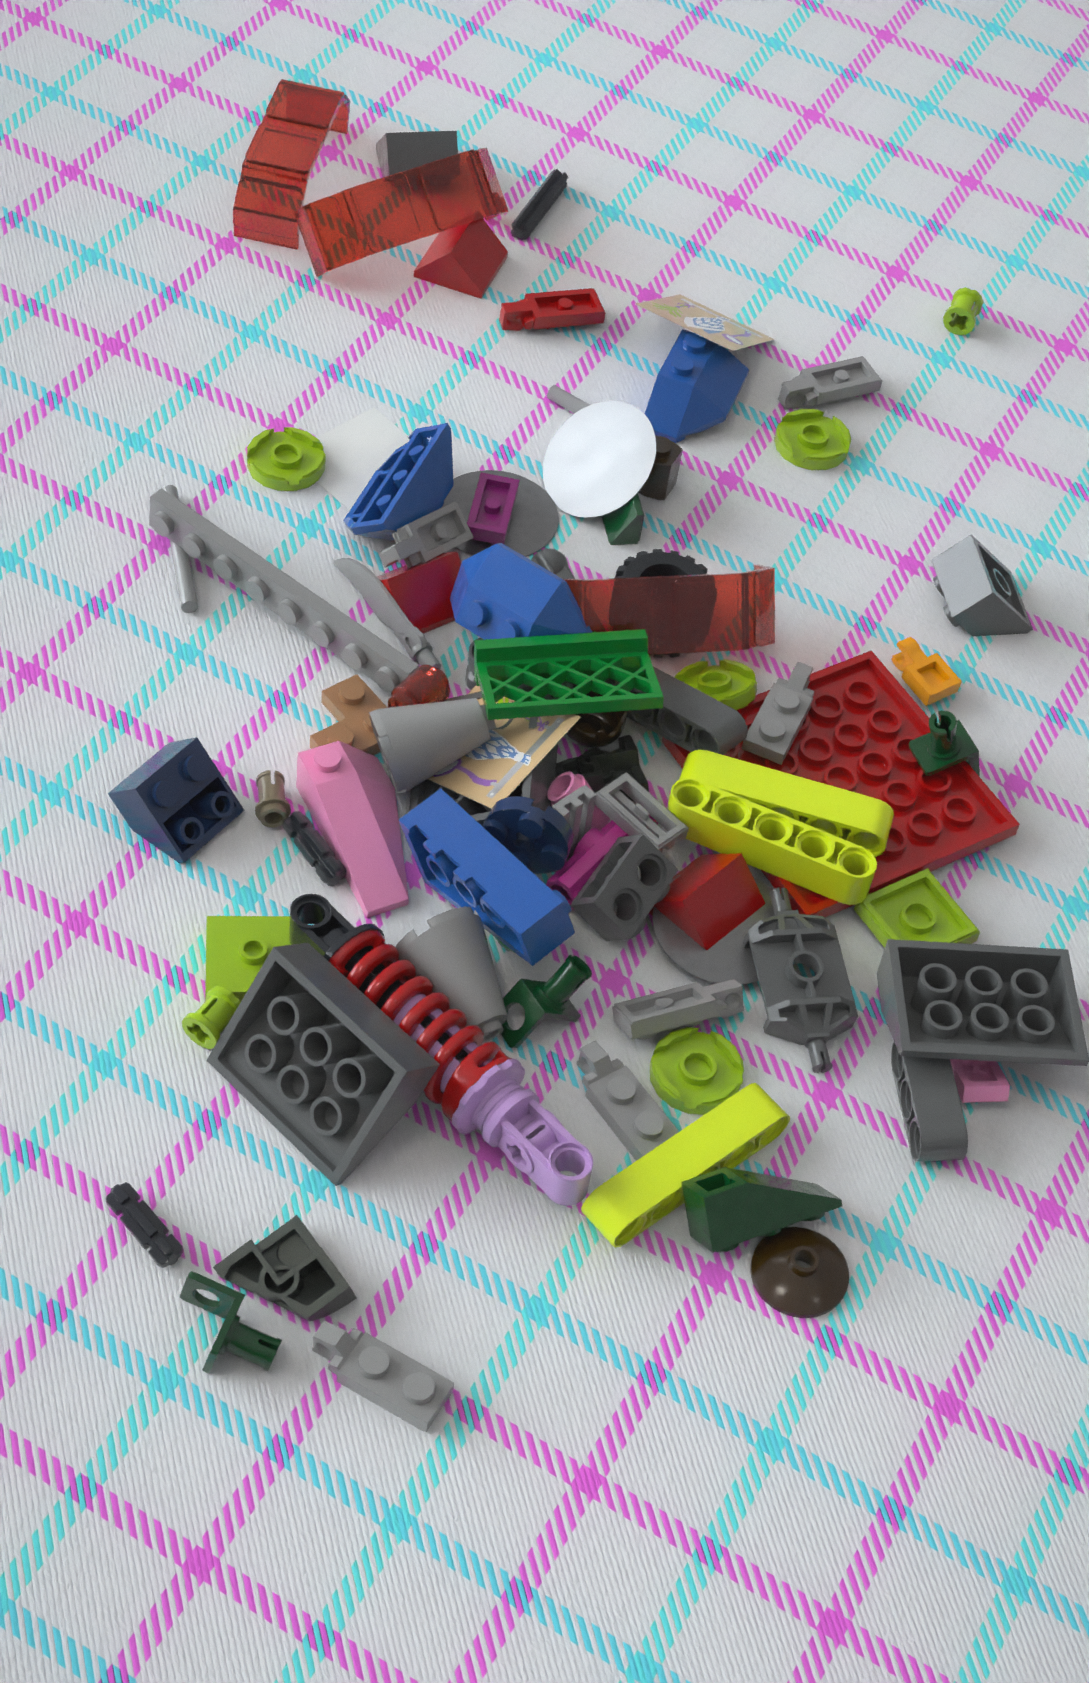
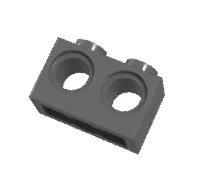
M643 834L618 837L570 906L605 941L634 938L645 927L647 922L645 918L653 906L668 894L670 890L669 883L678 872V869ZM638 867L641 871V879L638 877ZM614 901L617 905V914H615L613 908Z

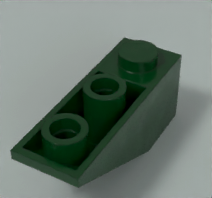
M723 1167L681 1182L690 1236L712 1253L734 1250L741 1242L758 1236L768 1237L776 1235L782 1231L783 1227L800 1221L818 1220L825 1215V1212L842 1207V1200L818 1184Z

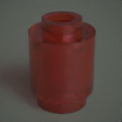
M421 665L392 690L391 697L388 700V708L446 701L450 696L449 680L439 668Z

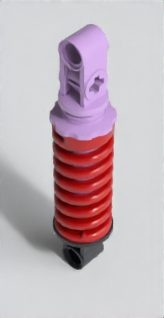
M304 894L296 898L290 907V944L309 943L440 1064L425 1087L424 1093L431 1102L441 1104L443 1114L452 1122V1125L461 1134H468L479 1129L482 1132L483 1140L491 1147H499L517 1169L526 1173L553 1202L565 1206L581 1202L588 1192L593 1168L592 1154L562 1126L560 1121L550 1111L544 1109L539 1104V1097L531 1089H524L520 1085L525 1075V1069L521 1066V1063L517 1059L509 1058L495 1042L482 1044L484 1041V1031L477 1025L466 1026L467 1016L462 1010L457 1008L449 1010V998L443 992L432 993V982L426 976H416V968L409 960H399L398 949L392 944L385 943L383 931L375 924H363L354 927L321 895ZM571 1171L577 1176H565L560 1172Z

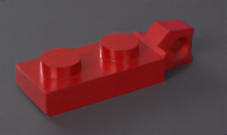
M594 288L527 293L522 300L501 304L499 322L503 330L520 331L523 328L528 330L550 329L555 327L604 323L606 313Z

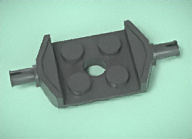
M776 888L769 892L774 916L761 919L747 931L743 940L744 948H751L766 1009L767 1020L763 1026L764 1033L799 1045H805L809 1051L813 1072L819 1073L821 1068V1073L832 1069L826 1043L853 1027L858 1018L855 1001L835 926L824 916L799 914L798 910H792L788 890L782 888L780 894V889ZM797 963L805 964L814 971L815 976L811 978L803 977L795 971L793 965Z

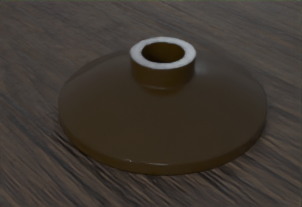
M801 1227L782 1228L780 1233L764 1237L757 1245L751 1259L750 1273L756 1291L769 1306L785 1315L797 1318H814L824 1315L833 1310L846 1294L849 1284V1268L846 1259L835 1243L814 1230ZM796 1260L806 1262L811 1267H801L796 1263Z

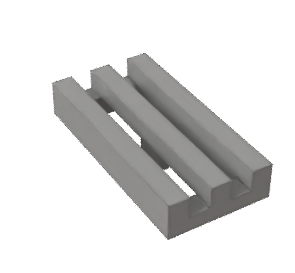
M627 772L595 793V805L629 836L643 834L661 853L664 848L667 851L672 848L676 840L680 842L687 836L689 828ZM619 790H623L631 799H633L636 802V805ZM649 815L653 817L668 832L666 833L661 827H659L651 818H649Z
M586 785L581 786L552 805V808L557 810L567 820L573 831V843L567 861L573 856L579 841L591 829L596 794Z

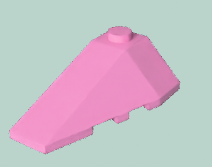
M341 741L299 752L297 757L296 788L324 840L334 852L335 859H339L345 867V879L366 918L408 905L409 895L395 788L378 758Z

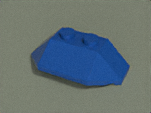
M682 329L657 375L644 413L651 422L655 435L678 443L684 440L687 435L702 432L724 422L748 377L749 369L725 347L696 333Z
M448 423L415 429L408 436L409 442L396 449L375 471L343 520L354 535L391 541L394 540L392 534L397 532V529L443 506L444 500L454 486L452 435Z
M497 543L462 561L450 596V602L455 622L485 640L592 633L590 627H586L581 609L567 582L503 543Z

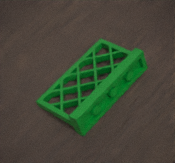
M645 629L474 640V678L476 686H480L488 720L663 708L664 696L648 654V636ZM611 678L621 683L614 686L604 681ZM565 681H568L577 686L573 689H570L561 684ZM525 684L534 689L527 692L517 687ZM636 688L646 693L634 694L629 691ZM593 691L603 696L590 697L586 694ZM550 694L559 699L546 700L543 697ZM503 697L515 701L511 703L496 704V702H498Z

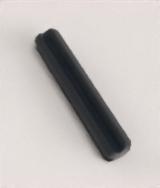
M556 169L548 175L512 222L513 229L511 234L513 237L526 240L567 187L568 175L566 172L561 173Z

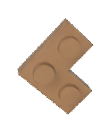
M356 674L322 690L321 703L338 722L310 735V748L341 741L373 756L380 753L369 718V712L387 707L359 675Z

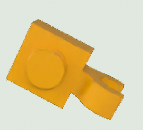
M912 637L897 642L896 646L902 652L893 655L891 660L899 670L903 671L901 678L925 706L958 692L962 681L938 653L927 657L917 641Z

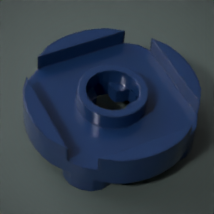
M513 796L497 801L486 817L482 827L534 874H546L561 870L570 854L574 836L567 820L550 806L547 807L546 812L532 806L534 799Z

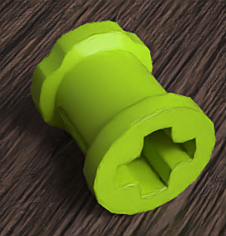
M966 287L960 288L954 293L951 307L946 310L943 316L944 326L949 332L955 335H966L973 330L976 324V316L980 314L984 303L980 293Z
M218 985L207 992V1000L195 1013H188L182 1020V1027L188 1037L197 1045L206 1049H213L220 1034L225 1030L241 1003L230 990Z

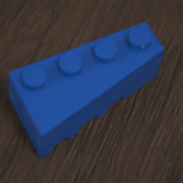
M441 788L399 819L424 882L455 907H471L473 913L476 910L481 917L484 929L530 965L534 966L575 934L569 917V913L572 910L566 898L559 891H552Z

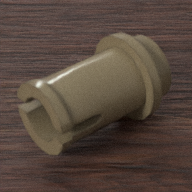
M271 770L261 772L256 778L259 802L255 806V815L264 826L275 828L283 825V821L291 814V807L289 802L285 800V778L283 774L275 771V784H272Z

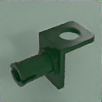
M938 711V723L935 713L932 714L928 723L930 733L909 742V749L926 776L936 774L965 760L980 776L979 750L960 720H956V717L949 711Z
M569 955L547 982L521 978L504 996L503 1001L507 1014L510 1007L516 1003H519L525 1011L524 1023L518 1030L510 1028L507 1020L502 1024L504 1030L501 1035L509 1047L518 1048L545 1018L576 1022L581 1017L569 998L592 976L591 969L582 959L575 955L573 957Z
M191 1271L186 1278L180 1298L225 1319L202 1371L210 1373L218 1354L224 1355L225 1351L263 1367L264 1370L268 1371L282 1339L274 1338L239 1322L241 1316L237 1315L245 1294ZM196 1289L211 1292L219 1298V1301L202 1296Z

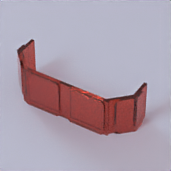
M281 79L242 163L241 176L233 207L235 237L298 250L300 218L310 174L329 130L344 134L348 133L350 99L344 92Z
M480 148L478 150L465 151L343 190L300 207L294 212L315 274L318 277L370 255L483 218L488 221L509 211L488 149Z
M758 564L754 565V570L742 573L586 580L563 579L567 582L581 609L586 627L589 626L592 632L645 629L648 636L649 655L738 651L775 643V568L770 566L766 567Z

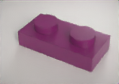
M483 472L480 473L467 520V525L474 537L472 538L473 540L494 544L505 543L520 480Z

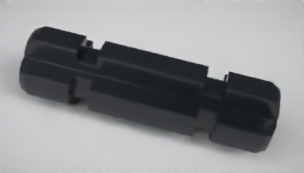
M295 811L283 821L284 830L290 838H294L295 845L309 864L316 868L317 875L324 883H327L328 886H335L346 877L345 867L339 859H335L334 852L320 833L313 829V824L306 815L300 811Z
M125 1182L111 1188V1192L106 1197V1204L117 1216L123 1215L120 1217L121 1222L145 1250L149 1247L151 1248L148 1254L159 1267L164 1268L174 1265L183 1253V1246L173 1234L166 1235L169 1229L144 1200L140 1203L138 1202L140 1195L131 1184Z

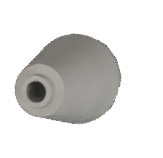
M477 698L381 708L369 712V718L380 752L388 767L387 771L397 795L408 792L491 739L489 730L496 728L494 720L487 719L484 704L480 706Z
M466 906L451 909L428 919L427 923L430 929L417 936L414 929L408 932L396 945L399 951V960H409L416 968V976H426L432 982V993L443 992L449 998V1010L455 1008L462 1010L467 1016L466 1026L477 1025L484 1031L483 1043L500 1035L504 1030L502 1024L505 1023L508 1016L483 923L476 910L473 913L471 907Z

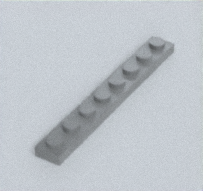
M162 488L150 496L149 526L159 535L170 539L183 548L189 556L197 558L216 571L222 579L229 580L245 591L254 601L262 603L278 614L283 621L294 625L310 636L316 644L336 654L349 667L359 670L376 682L384 691L392 693L403 702L415 693L419 665Z

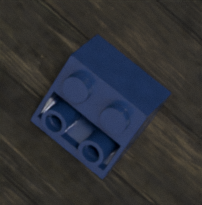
M197 737L169 742L108 793L130 828L178 863H185L245 811Z

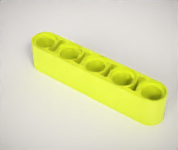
M694 750L686 757L679 780L683 778L700 780L871 851L875 857L885 851L894 812L891 806L882 800L707 750Z
M683 778L676 781L672 786L667 809L689 828L685 839L722 854L742 853L748 865L843 904L856 905L866 899L877 867L876 858L871 851L697 779Z
M751 1083L596 1188L584 1201L581 1212L613 1247H621L685 1203L681 1182L723 1167L734 1169L775 1140L787 1127L790 1116L757 1083Z

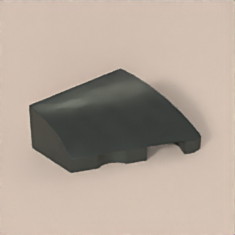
M631 735L619 737V748L609 752L595 747L585 751L578 757L568 758L556 763L555 778L568 771L574 775L581 774L594 793L626 772L649 792L647 779L639 764L638 749ZM621 789L619 790V791H621L629 800L634 801V800L631 799L623 790H621Z
M297 1215L256 1245L252 1239L213 1267L220 1278L246 1289L308 1321L328 1316L357 1299L349 1284Z

